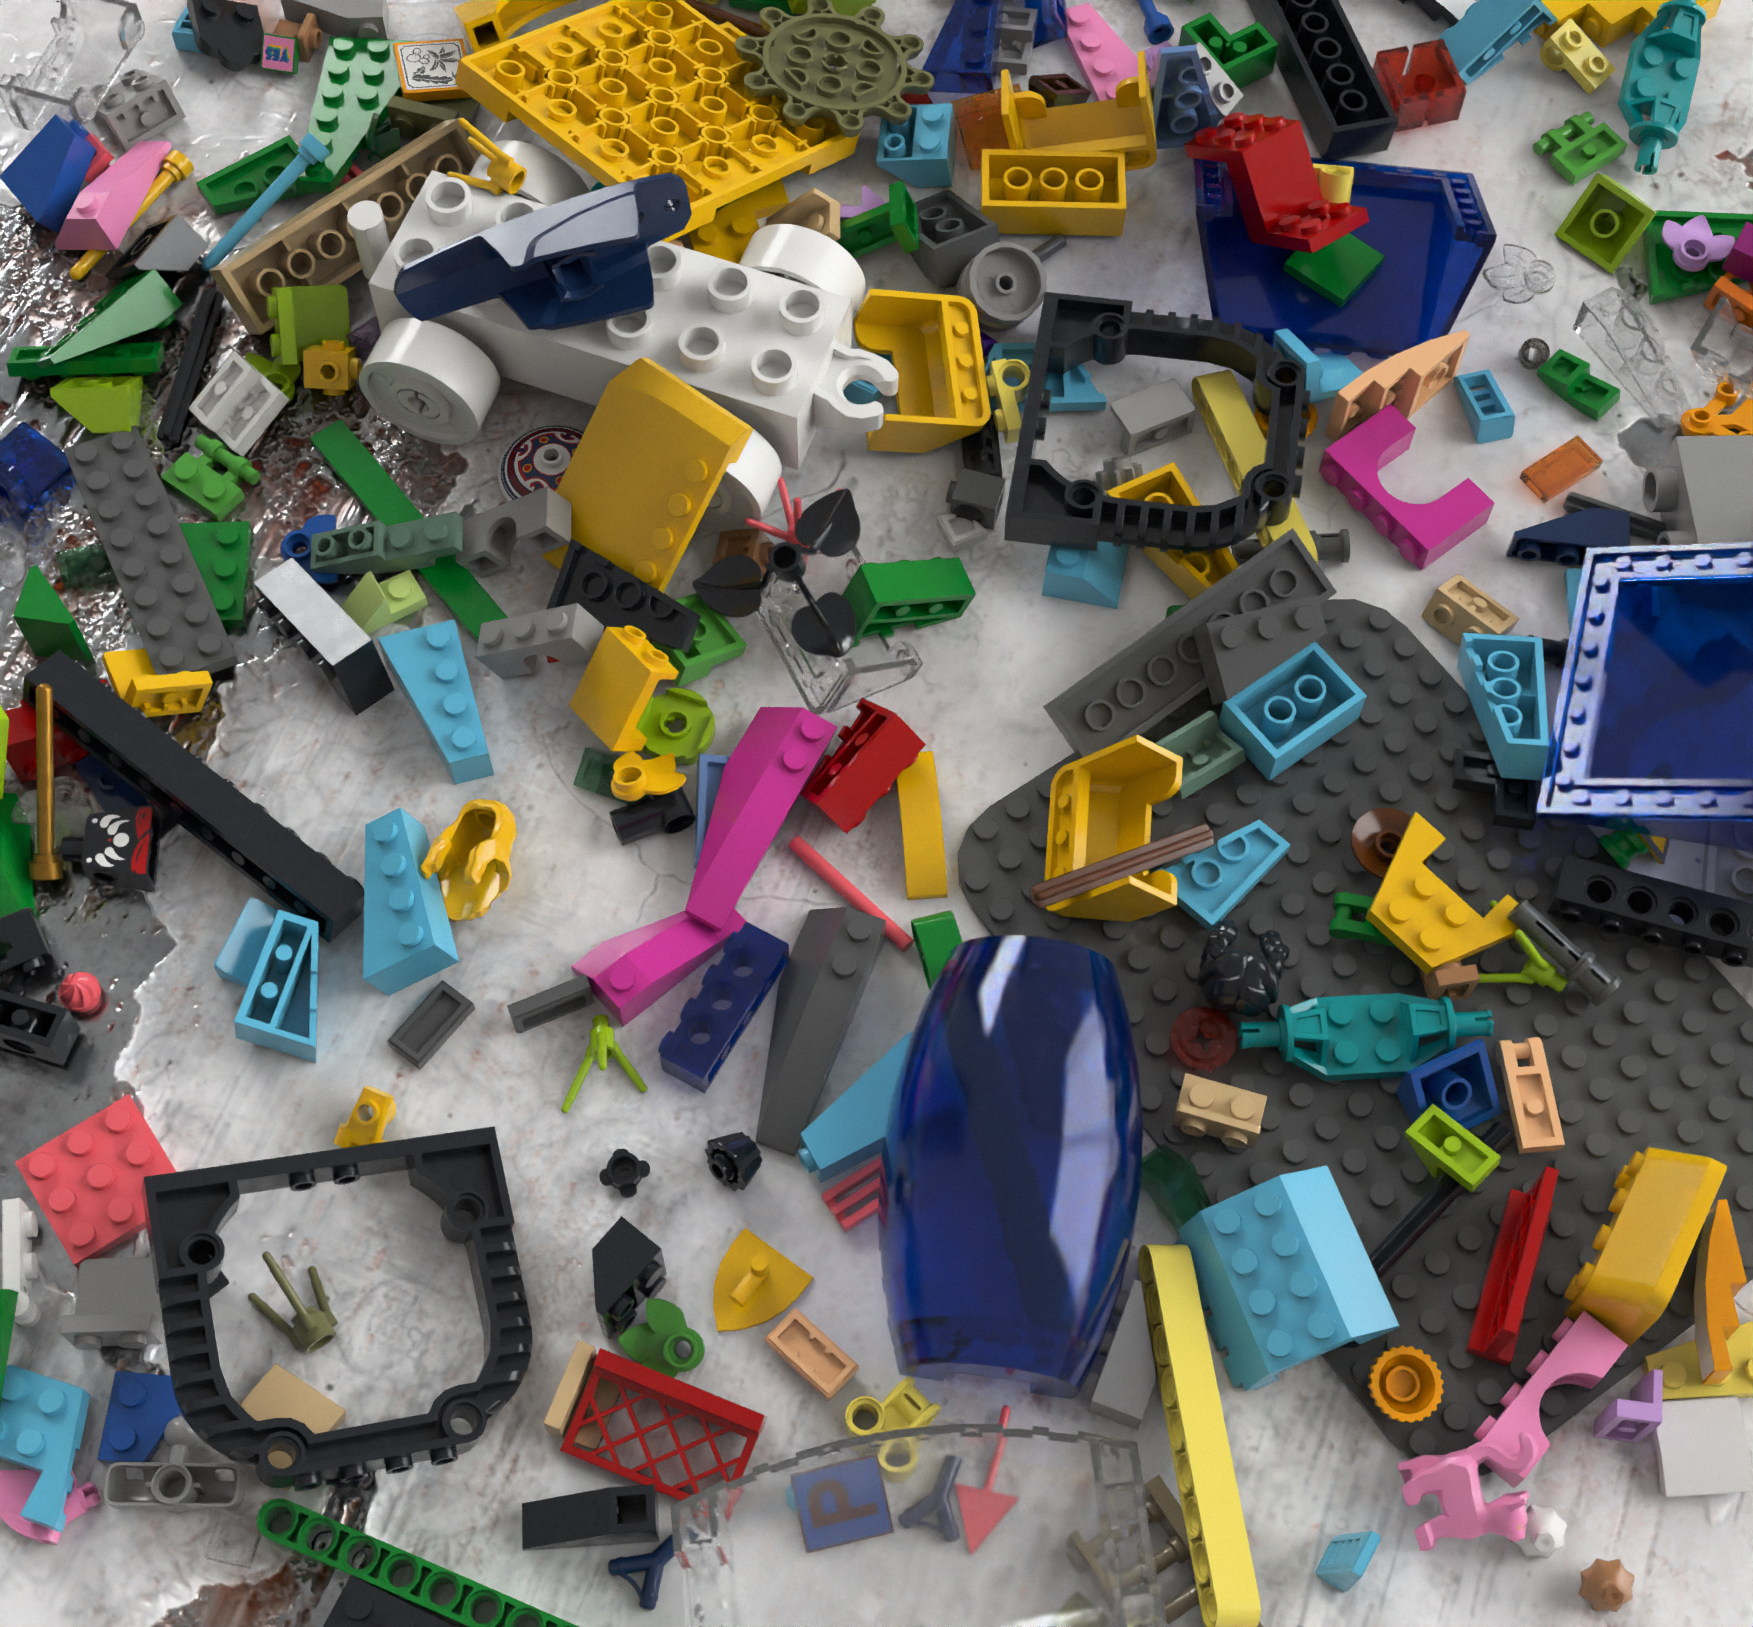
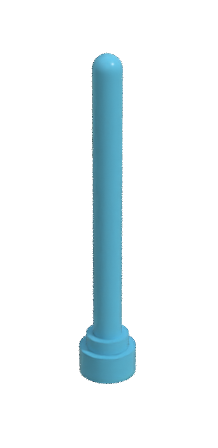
M310 132L299 142L301 146L297 151L300 153L207 254L201 264L205 271L209 272L210 269L221 263L310 164L315 165L318 160L322 163L331 153Z

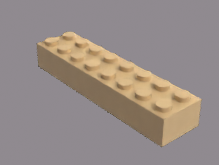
M459 118L446 120L209 270L249 334L261 335L274 327V319H269L267 312V296H272L271 287L340 284L362 269L353 231L349 227L347 218L348 211L354 204L366 200L380 204L391 243L431 170L446 175L449 171L469 176L480 154L468 143L469 135L458 123Z

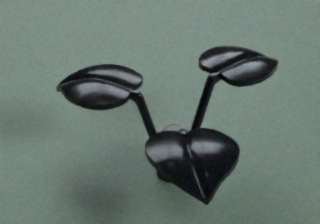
M842 489L827 494L804 510L801 518L797 521L795 535L802 545L810 548L802 547L800 544L794 545L790 542H782L775 545L769 554V562L766 564L767 571L762 581V571L753 559L745 555L726 557L712 566L700 578L693 581V587L699 597L707 606L724 616L731 618L746 617L760 608L762 596L759 589H765L768 586L775 572L778 578L784 582H796L810 605L799 609L792 619V636L799 647L810 654L834 658L845 656L850 650L856 635L855 613L850 603L836 592L825 593L815 601L802 579L806 571V563L802 555H815L820 550L827 557H839L854 548L860 537L861 525L851 491L849 489Z

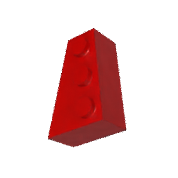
M107 679L99 680L101 683L109 685ZM20 700L21 707L4 712L9 718L6 759L23 784L30 780H37L36 711L23 700ZM53 725L54 769L68 763H76L90 754Z
M861 698L856 706L860 714L851 728L843 726L837 735L842 742L832 758L829 755L823 757L800 793L830 825L846 834L864 820L866 812L870 807L890 791L893 781L904 769L910 767L917 760L918 753L926 745L896 713L865 698Z

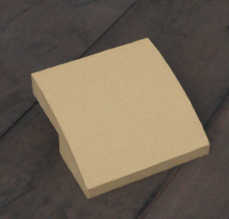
M277 1363L263 1376L240 1404L257 1421L272 1418H292L304 1423L314 1434L336 1430L345 1420L346 1416L344 1408ZM275 1451L268 1456L269 1462L278 1469L287 1468L292 1464L291 1457L283 1451ZM290 1486V1487H285V1488H282V1489H284L285 1491H288L292 1486Z

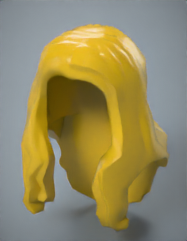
M483 798L467 802L459 812L457 819L434 839L426 859L421 864L422 874L426 880L433 873L437 872L448 918L455 923L464 919L472 921L477 917H483L491 909L492 902L508 889L512 878L510 867L511 847L518 831L515 817L504 803Z

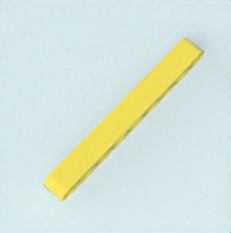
M1144 1244L1141 1246L1138 1254V1274L1142 1284L1148 1328L1203 1622L1206 1627H1257L1261 1617L1260 1598L1191 1251L1185 1244Z

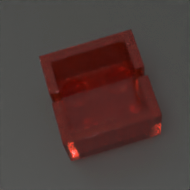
M1443 39L1413 44L1405 75H1403L1409 54L1407 46L1377 51L1373 71L1398 119L1394 132L1422 127L1425 120L1428 125L1458 120L1467 91Z

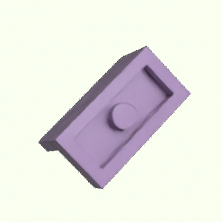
M1652 1369L1630 1390V1400L1617 1398L1594 1419V1437L1639 1443L1662 1423L1663 1371Z

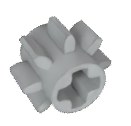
M1130 455L1103 460V471L1095 472L1097 484L1103 491H1108L1143 475L1142 464L1132 463Z

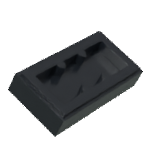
M991 414L981 431L960 439L962 463L965 469L1002 478L999 436L995 428L993 414Z

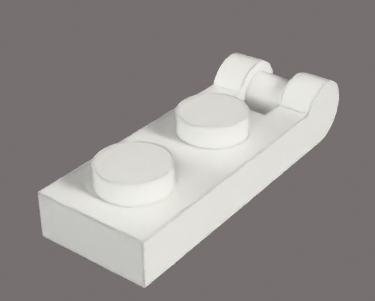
M21 1198L2 1200L3 1289L18 1292L14 1321L23 1328H30L36 1325L41 1318L40 1308L32 1301V1279H36L39 1272L37 1256L35 1252H32V1237H37L38 1219L35 1211H31Z

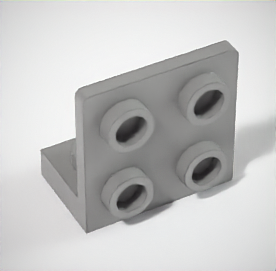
M138 69L124 73L120 77L121 81L110 88L109 86H104L90 94L91 99L84 103L87 111L106 120L121 149L126 152L139 141H147L186 117L166 79Z

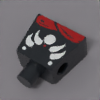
M153 805L90 814L86 818L84 837H64L62 839L63 861H81L84 873L89 881L94 884L155 892L162 821Z

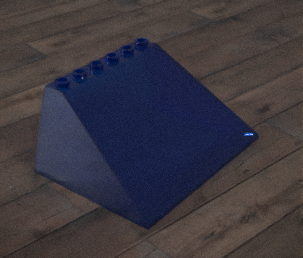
M1311 157L1312 163L1354 167L1350 205L1365 207L1370 221L1353 230L1350 234L1385 255L1383 264L1341 308L1283 271L1284 263L1296 250L1251 243L1227 164L1193 158L1195 212L1212 319L1213 316L1220 317V322L1235 325V321L1242 323V328L1256 334L1257 330L1264 335L1263 340L1272 348L1274 344V331L1288 328L1311 351H1315L1316 348L1330 349L1332 353L1338 355L1362 352L1367 353L1372 358L1386 359L1389 355L1394 356L1428 340L1448 335L1496 242L1497 234L1473 173L1336 159L1323 161L1322 158Z
M1753 542L1597 547L1586 549L1536 813L1538 817L1753 852Z

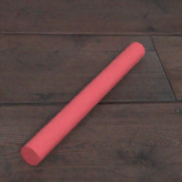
M796 836L790 842L788 847L856 910L886 920V937L902 952H906L913 945L914 940L805 840L800 836Z

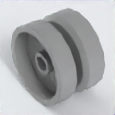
M996 242L985 247L961 271L956 285L957 296L965 297L974 304L977 310L979 328L988 332H1005L1021 324L1042 304L1047 290L1046 272L1040 259L1029 248L1015 242Z

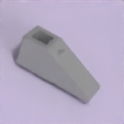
M1135 1279L1130 1292L1121 1290L1113 1313L1121 1317L1116 1332L1107 1329L1099 1355L1107 1357L1102 1372L1092 1371L1084 1395L1092 1398L1088 1409L1089 1412L1138 1431L1156 1382V1372L1141 1281Z

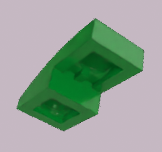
M1559 349L1537 370V376L1554 393L1572 407L1597 422L1620 400V389L1590 375V363L1562 349Z

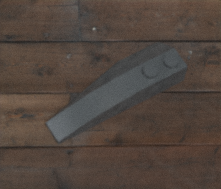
M850 907L813 909L809 911L779 980L756 1143L793 1157L796 1156L801 1144L800 1133L809 1125L885 943L886 920Z

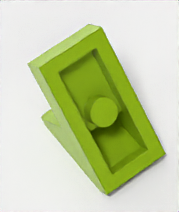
M1434 1104L1405 1131V1137L1435 1179L1445 1171L1471 1193L1500 1164L1501 1156Z

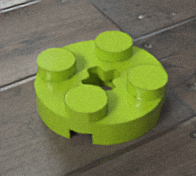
M685 688L666 689L665 694L658 695L655 698L652 695L636 725L637 729L647 738L642 751L652 758L673 753L676 765L689 766L695 764L699 755L704 754L709 749L715 736V719L706 700L700 694ZM676 719L682 720V727L685 729L680 732H670L669 728L666 727L667 723L674 724Z

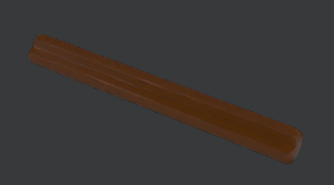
M1207 824L1197 825L1032 885L1030 888V899L1036 908H1045L1122 878L1211 847L1214 844V833Z

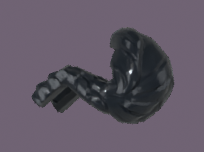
M1224 919L1219 921L1209 932L1207 946L1204 948L1201 956L1202 961L1199 965L1200 972L1197 977V983L1201 987L1205 1000L1214 1009L1233 1011L1246 1017H1255L1265 1012L1270 1004L1277 1002L1279 980L1283 976L1285 961L1289 957L1290 949L1288 946L1283 945L1279 932L1267 930L1266 933H1261L1258 936L1259 945L1264 957L1258 953H1248V951L1241 949L1231 950L1220 956L1223 950L1232 945L1239 935V930L1235 927L1234 921Z

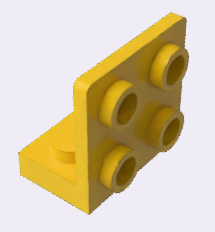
M146 649L105 652L102 657L108 677L117 695L131 707L139 708L146 717L201 712L213 684L208 671H181L176 674L156 675Z

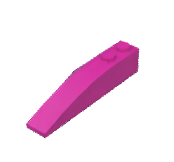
M760 707L724 766L684 911L685 914L721 932L799 799L800 793L827 751L836 732V725L803 707Z

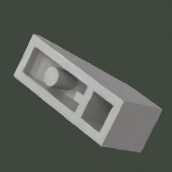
M281 0L286 20L303 24L307 13H312L316 15L318 27L324 33L336 37L388 39V6L386 0Z

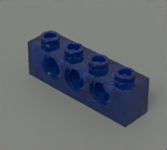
M747 921L739 933L734 931L728 937L723 948L725 955L718 965L712 964L708 968L701 984L703 989L696 999L691 997L686 1002L680 1014L681 1023L675 1032L669 1031L664 1036L658 1048L662 1070L703 1093H706L789 959L788 943ZM739 967H749L753 970L750 975L740 977L733 973ZM718 1000H728L732 1003L726 1010H717L712 1007ZM698 1033H705L711 1037L704 1044H695L690 1041Z

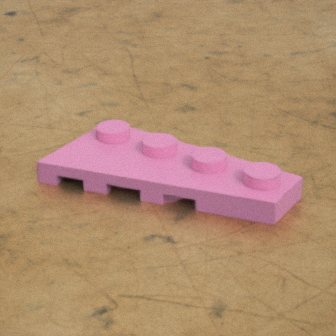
M1089 3L1056 12V22L1091 91L1094 101L1116 99L1115 89L1117 84L1126 78L1138 77V58Z

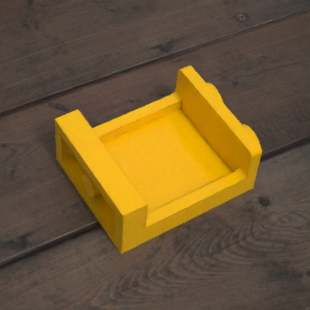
M629 625L624 628L606 627L569 703V707L611 751L641 752L647 738L637 729L636 725L658 681L661 679L675 680L679 671L668 661L669 658L665 653L656 649L646 639L647 636L642 630Z

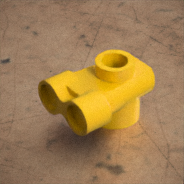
M364 1086L347 1123L340 1124L334 1143L342 1148L387 1142L382 1138L386 1125L391 1123L396 1115L394 1096L372 1086ZM369 1106H370V1107L372 1108V1110H373V1116H372V1118H371V1116H370V1114H369V1111H368Z

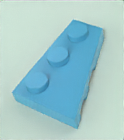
M1259 819L1219 839L1217 844L1197 854L1192 853L1183 857L1181 862L1165 869V871L1172 873L1177 879V905L1210 931L1289 851L1291 844Z

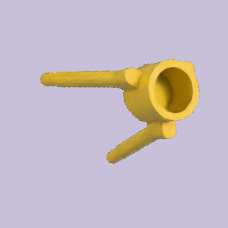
M459 118L458 123L473 136L468 137V143L491 160L487 168V176L490 177V181L452 171L447 173V177L458 178L468 185L486 189L497 196L503 190L511 195L519 191L526 179V168L514 162V158L501 151L467 120Z

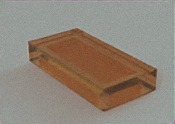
M1577 435L1523 470L1520 479L1545 504L1600 468L1603 460Z

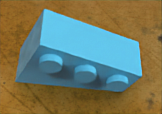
M1480 0L1473 3L1466 10L1465 16L1453 27L1446 29L1440 35L1438 42L1433 48L1454 72L1469 85L1504 59L1502 52L1516 42L1523 46L1531 40L1529 35L1531 31L1544 22L1550 26L1558 19L1541 0Z

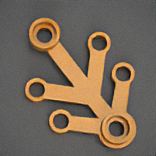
M1719 383L1714 398L1704 408L1690 409L1682 414L1680 425L1683 435H1753V387L1750 396L1732 414L1719 415L1726 406H1732L1736 403L1739 394V387L1734 383ZM1735 428L1741 432L1736 434L1728 429Z

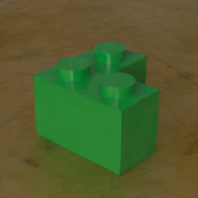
M1210 12L1181 27L1179 46L1195 45L1201 42L1239 89L1273 73L1279 44L1259 21L1230 35Z

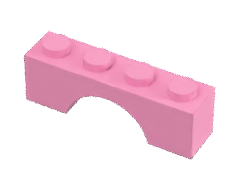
M1583 1311L1574 1322L1568 1317L1564 1319L1551 1336L1557 1342L1549 1354L1542 1349L1538 1352L1525 1369L1532 1376L1523 1387L1515 1382L1499 1402L1505 1407L1502 1414L1497 1420L1489 1415L1473 1435L1479 1442H1495L1510 1454H1517L1519 1452V1434L1521 1432H1527L1534 1437L1538 1447L1537 1459L1529 1469L1520 1473L1502 1470L1490 1460L1482 1462L1513 1488L1517 1487L1526 1478L1550 1447V1443L1541 1427L1539 1407L1544 1392L1551 1387L1562 1384H1574L1592 1389L1606 1375L1628 1346L1586 1311Z

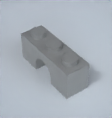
M547 486L463 520L462 553L456 554V562L478 577L483 578L511 567V552L518 540L540 555L570 544L572 503Z
M578 603L481 623L475 658L502 679L534 673L538 654L551 656L559 660L566 667L590 662L603 635L604 625Z

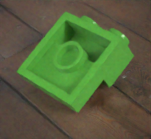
M697 593L676 600L701 616L689 652L684 653L651 643L656 649L665 653L669 658L668 661L679 671L676 679L672 680L677 687L707 677L712 666L743 655L747 646L724 615L717 613L707 606Z

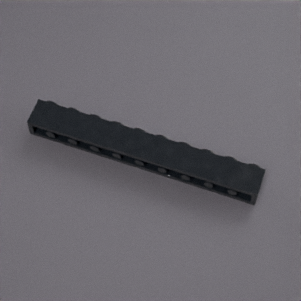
M59 650L24 676L22 700L36 711V688L42 683L49 684L53 689L54 726L289 912L317 921L319 923V935L328 943L362 914L364 889L355 878L342 873L332 865L325 854L309 847L293 829L281 825L270 816L265 807L248 799L232 781L220 777L208 767L207 763L200 756L192 755L182 747L171 733L159 729L147 719L146 715L139 708L131 707L121 699L110 685L101 683L88 673L79 661L70 659Z

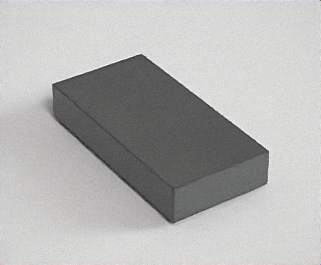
M582 975L507 1005L516 1033L520 1034L592 1005L594 1000L587 977Z
M442 980L387 1040L389 1047L421 1070L475 1010L474 1003Z

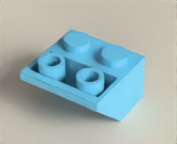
M952 103L910 105L912 108L911 116L902 125L892 124L881 117L876 159L878 167L917 188L952 187L958 132Z

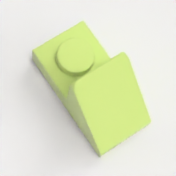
M406 570L379 584L372 572L369 571L341 607L366 634H369L427 607L428 602L411 570Z

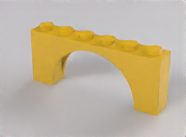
M471 0L453 7L467 44L473 53L509 40L515 31L531 20L578 0Z

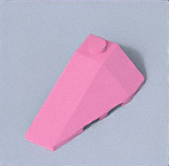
M139 141L84 188L76 198L54 245L57 250H117L163 164V159L168 155L172 147L169 141Z

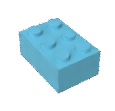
M1315 641L1225 701L1218 722L1219 727L1225 734L1244 748L1245 756L1270 781L1356 721L1360 716L1367 696Z

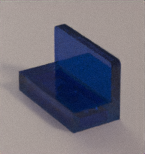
M1025 0V8L1038 9L1033 49L1068 36L1065 0Z

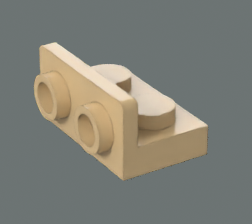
M812 188L766 219V226L773 224L798 225L815 230L837 241L840 239V203L817 188Z
M1459 573L1437 588L1421 615L1426 622L1459 646H1461L1463 633L1506 635L1513 630L1520 619Z
M1185 1073L1172 1125L1179 1126L1181 1131L1192 1136H1204L1207 1134L1221 1138L1224 1144L1234 1148H1245L1246 1146L1254 1148L1260 1134V1125L1268 1096Z

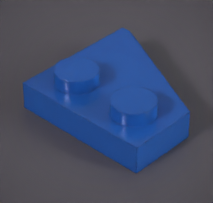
M115 1372L97 1458L98 1461L103 1464L151 1461L159 1450V1444L164 1438V1430L168 1422L178 1417L181 1413L174 1396L171 1375Z

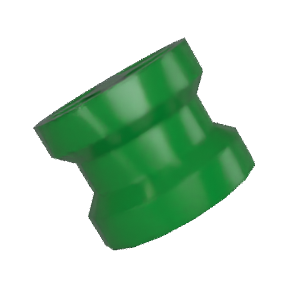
M1624 819L1617 824L1616 830L1610 835L1603 834L1598 838V841L1624 870L1630 866L1632 858L1636 855L1643 856L1649 851Z

